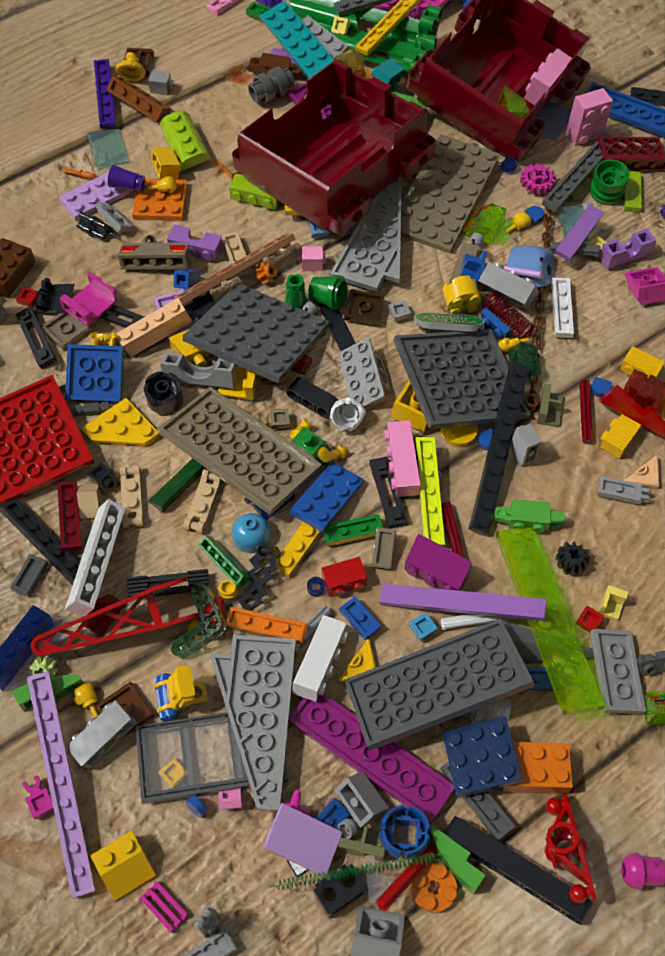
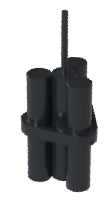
M82 211L78 213L80 219L76 227L86 232L89 236H94L104 241L109 233L122 239L111 233L113 227L103 222L100 218L90 216Z

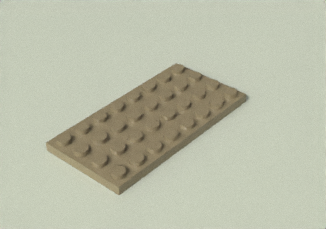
M440 134L436 141L435 156L421 168L402 203L401 236L451 253L499 160L500 154Z
M212 387L206 389L158 427L160 435L269 515L321 470V463Z

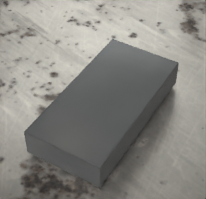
M30 554L10 589L30 597L49 564L48 561Z

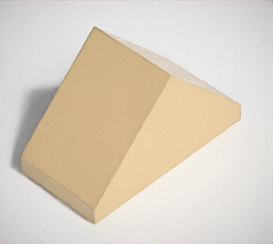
M96 484L80 485L77 491L80 520H95L98 508L101 506V489Z

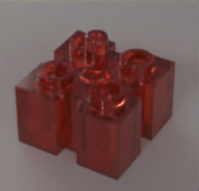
M634 369L623 390L642 408L649 406L656 412L665 394V383L657 380L654 375L648 377L644 372Z

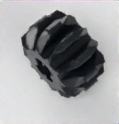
M575 541L571 545L568 542L564 543L563 546L558 548V554L555 557L558 561L557 567H563V573L569 571L571 576L574 575V572L580 575L589 566L588 563L591 560L590 556H588L589 549H582L583 544L577 546Z

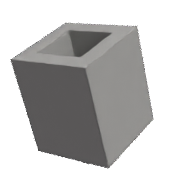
M152 70L148 80L150 93L168 95L170 89L173 88V79H171L170 72Z

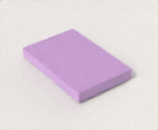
M282 803L279 806L263 848L316 874L320 872L322 876L323 871L325 875L327 874L342 832Z

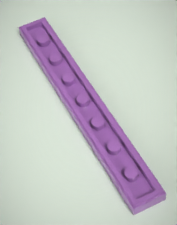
M383 584L380 605L544 621L546 599Z

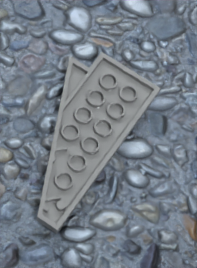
M397 177L372 198L370 212L359 221L330 272V276L342 275L347 283L378 292L384 279L400 283L402 177Z
M233 635L231 655L211 653V659L257 810L277 812L282 797L296 639Z

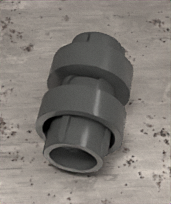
M278 66L268 70L267 75L261 73L253 77V83L248 85L250 97L254 102L261 101L264 104L271 102L275 99V95L282 97L290 91V87L294 86V78L288 68L283 70Z

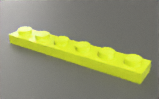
M416 437L415 447L420 479L423 536L444 547L445 539L435 437Z

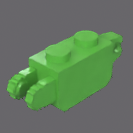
M518 499L512 501L510 507H496L494 512V521L508 524V529H514L515 531L529 530L535 533L547 532L548 528L560 529L566 518L563 512L551 510V506L547 502Z

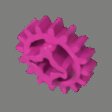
M538 163L535 166L530 164L529 168L524 167V171L521 172L520 176L522 187H526V191L531 190V194H534V192H537L538 195L541 192L546 194L547 190H552L556 182L554 171H550V167L545 168L544 164L541 166Z

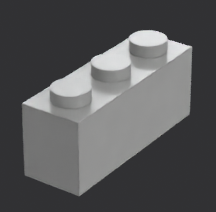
M116 700L108 703L103 708V712L97 718L91 719L87 723L86 728L81 733L74 735L66 746L72 756L84 768L90 769L138 723L126 708Z

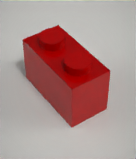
M360 556L321 568V576L329 597H338L347 591H358L367 586V575Z

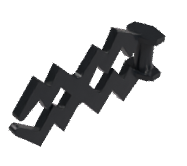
M259 544L256 546L257 553L249 559L254 568L247 572L250 576L251 584L242 590L246 595L238 600L244 610H249L246 601L251 598L255 600L249 607L251 610L264 603L261 598L266 596L267 593L263 585L273 578L271 572L278 570L277 558L281 555L278 547L272 545L271 547H265ZM272 555L266 559L271 565L264 569L260 564L265 561L262 557ZM262 572L264 577L258 579L256 575ZM257 589L258 593L256 595H253L252 592Z

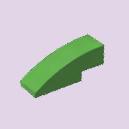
M79 675L51 677L56 702L73 693L76 687L84 684ZM28 684L12 691L18 705L24 712L33 707Z
M432 825L431 832L428 835L431 837L432 845L437 848L438 854L443 856L440 860L453 874L454 878L470 893L474 894L485 874L466 861L471 854L469 851Z

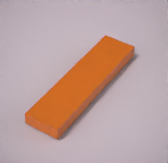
M230 607L225 621V628L265 637L296 639V644L303 645L308 624Z

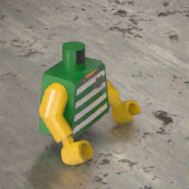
M304 419L300 426L290 433L293 445L321 463V468L327 462L339 457L345 458L349 448H343V444H338L337 449L331 451L323 439L310 431L313 423H307V419Z

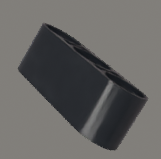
M296 377L286 389V394L290 399L327 419L330 418L332 406L338 401L334 395L301 377Z

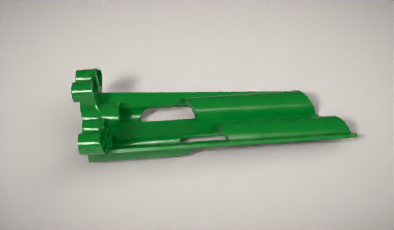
M289 0L292 10L301 20L308 15L348 45L349 51L346 54L378 64L388 60L370 54L367 57L355 51V46L368 34V32L358 29L357 19L372 22L376 25L388 13L387 11L370 7L341 16L350 20L347 35L331 31L334 17H339L334 9V3L340 0ZM428 5L426 10H423L420 20L406 16L374 50L385 53L389 59L403 66L405 73H409L426 51L436 50L437 31L441 22L443 8Z

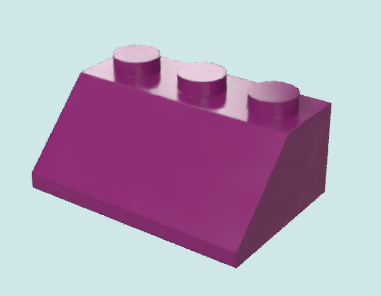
M418 534L405 561L404 570L413 577L421 578L429 586L461 591L468 580L473 562Z

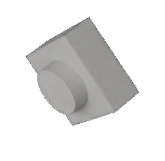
M405 300L389 304L388 309L394 322L411 318V312Z

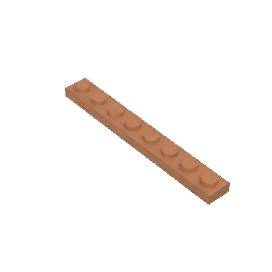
M293 233L281 235L176 295L173 299L179 298L183 306L189 305L193 302L192 299L206 295L209 289L220 287L223 281L234 279L236 277L235 274L246 272L250 269L249 266L260 264L264 261L263 258L271 257L278 253L277 250L291 246V242L296 240Z

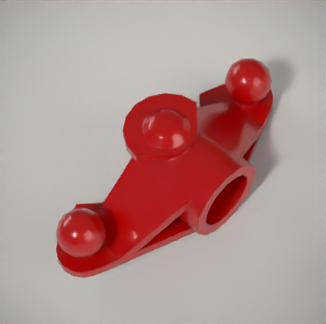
M563 793L564 800L550 798L545 805L549 814L553 816L558 815L546 834L545 856L552 862L554 869H558L557 862L588 886L584 887L581 884L573 885L569 891L572 901L582 904L588 897L592 896L593 902H596L597 898L586 857L588 844L586 839L580 836L567 794ZM563 840L573 842L568 848L561 849L557 847ZM580 859L582 861L584 872L575 865L579 862Z

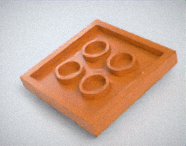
M146 179L144 190L142 192L136 191L132 214L133 220L183 221L188 186L187 180H176V190L173 193L159 192L158 189L148 190V186L157 185V181L161 179Z

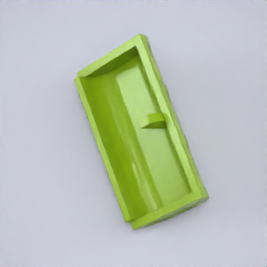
M176 111L161 120L162 132L169 147H172L174 153L177 154V159L182 166L181 171L211 159L188 112Z

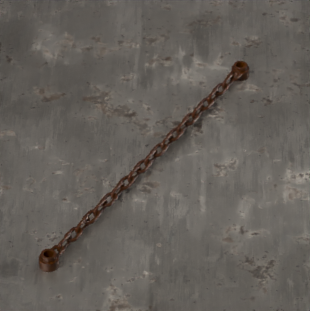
M545 207L547 216L544 217L543 226L546 229L542 234V242L544 243V248H547L551 242L549 228L552 227L553 219L550 217L552 210ZM544 286V291L543 289L539 290L540 287H537L539 299L536 300L535 309L538 313L534 318L536 334L532 336L534 352L530 356V363L533 366L528 376V382L531 384V387L527 391V396L524 400L529 411L535 410L540 402L534 387L538 383L539 376L536 366L540 363L538 347L541 346L542 336L539 333L540 329L543 328L544 320L541 317V312L545 309L543 294L546 293L547 286ZM541 319V325L538 324L536 326V321H540ZM539 337V344L538 342L534 343L535 338L538 339ZM533 355L534 357L538 356L537 361L533 362ZM531 374H532V376H534V375L536 374V379H535V380L532 379V381H531Z

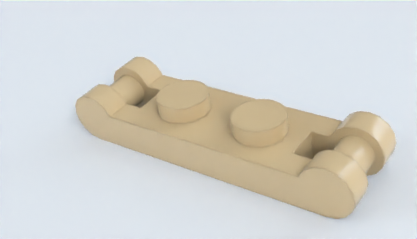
M133 465L131 468H126V466L120 467L122 506L125 507L122 517L123 528H130V526L134 525L142 527L144 522L140 466ZM127 475H134V478L127 479Z
M204 469L202 472L200 483L183 524L184 530L189 531L193 529L201 534L205 530L222 482L219 477L207 469ZM208 480L214 481L213 484H208Z

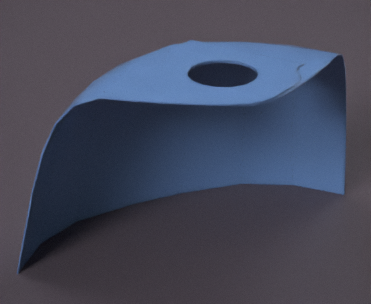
M516 245L512 248L507 266L542 271L543 277L541 279L519 275L522 279L527 277L533 280L537 287L547 286L551 283L552 278L555 277L554 256L549 249ZM548 265H550L552 270L551 275L547 272Z

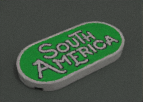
M424 312L415 314L413 323L416 326L421 324L420 327L424 329L476 332L478 328L480 330L484 329L485 321L482 318L471 315Z

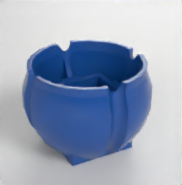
M405 805L395 806L381 820L380 827L383 829L379 832L381 843L385 850L394 857L400 858L405 856L409 859L410 856L413 858V856L421 855L427 849L431 839L428 835L431 832V825L426 815L420 809L414 806H410V808H406ZM394 824L415 826V845L393 842Z

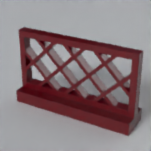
M598 137L604 161L609 159L620 161L627 166L629 171L665 172V151L659 137ZM604 142H608L611 146L609 147ZM649 143H656V147L652 146ZM616 147V148H618L619 150H621V152L619 153L618 151L614 150L613 148ZM631 147V148H633L634 150H636V152L634 153L633 151L629 150L628 148ZM646 147L647 149L651 150V152L649 153L643 148Z

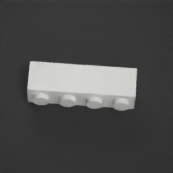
M323 615L294 679L293 694L314 702L317 701L319 695L324 694L327 685L325 683L326 677H331L334 669L332 663L334 660H338L341 653L340 644H345L348 632L345 631V622Z

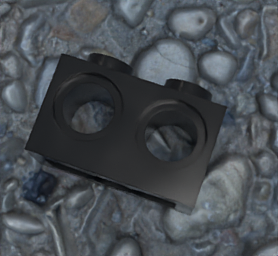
M344 864L337 869L339 875L340 869H342L341 879H339L337 873V880L333 876L332 881L329 879L327 882L324 878V882L320 880L319 883L315 884L316 889L313 890V894L328 919L367 892V886L360 875H356L355 869L354 877L350 870V877L354 879L355 885L351 888H346L342 884L344 868L348 872L349 867H351L353 873V864L348 867ZM327 890H332L335 892L336 898L333 901H326L323 898V893Z

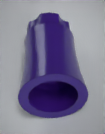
M113 164L109 170L107 184L108 187L142 192L145 187L146 177Z

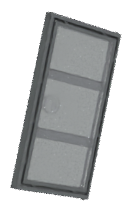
M228 712L135 726L142 804L212 794L238 788H250ZM286 762L284 765L283 782H288Z

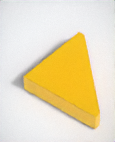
M366 639V642L351 660L344 673L339 677V684L345 683L344 680L375 668L370 639Z

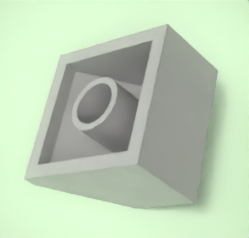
M359 906L350 956H400L405 915Z

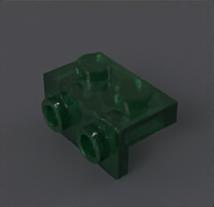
M519 342L508 353L510 363L515 361L529 367L527 378L530 375L540 376L542 374L534 345Z

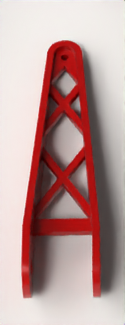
M188 576L152 587L33 638L31 650L38 656H44L168 627L200 616L199 612L163 623L154 596L156 591L189 581ZM145 596L154 625L128 618ZM136 600L124 616L108 612ZM100 614L120 620L106 637L95 638L80 634L89 620ZM125 621L144 626V628L115 634ZM81 623L75 632L66 630V628ZM57 632L71 635L63 647L49 643ZM76 637L89 640L70 645Z

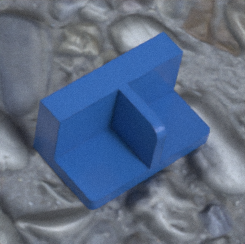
M483 250L479 258L466 253L463 257L460 276H471V279H475L478 285V280L484 271L487 251Z

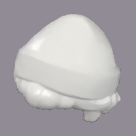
M347 397L335 402L331 408L330 419L341 432L344 430L352 431L363 421L366 410L359 401Z

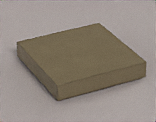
M61 312L41 326L43 332L63 351L67 349L68 344L76 343L91 332L90 326L87 327L67 312Z

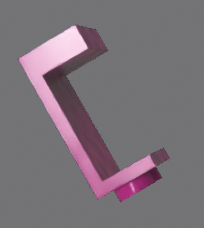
M90 272L87 274L89 284L72 299L66 294L60 297L63 310L87 327L118 301L115 288L112 285H107L99 276H94Z

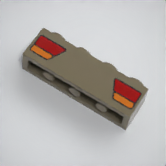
M189 242L122 243L117 255L121 270L188 269L192 257Z

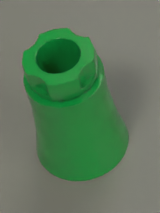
M291 274L287 277L284 302L303 310V306L308 301L305 292V282L300 274Z

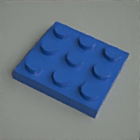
M68 344L65 399L122 401L124 347Z

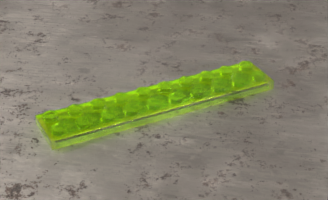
M533 527L497 531L495 536L518 596L546 599L545 620H527L563 716L602 710L605 707L537 535L533 531Z

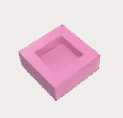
M241 788L219 791V810H233L242 807Z

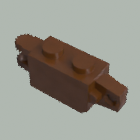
M262 53L261 58L251 57L250 64L247 66L248 71L257 74L265 73L267 75L268 70L277 66L282 70L288 68L294 78H300L302 70L297 65L292 64L290 57Z

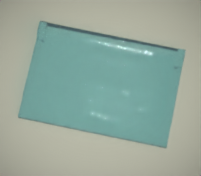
M119 129L95 131L87 134L98 170L113 164L118 166L130 163Z

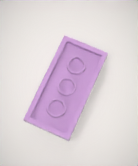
M109 172L58 198L73 219L78 221L80 219L78 217L80 211L88 215L98 211L96 207L97 202L111 204L133 192L127 189L108 187Z

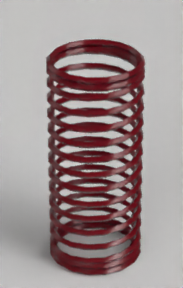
M494 292L486 298L482 309L486 307L493 296L497 295L487 309L490 311L494 310L493 314L496 313V317L499 315V319L503 316L501 321L506 318L503 323L505 324L509 321L506 326L511 324L510 329L514 326L511 330L513 337L523 339L530 336L534 330V324L527 320L526 317L524 318V315H521L515 307L513 308V305L507 303L508 301L505 298H502L498 292ZM530 326L528 331L521 336V334Z

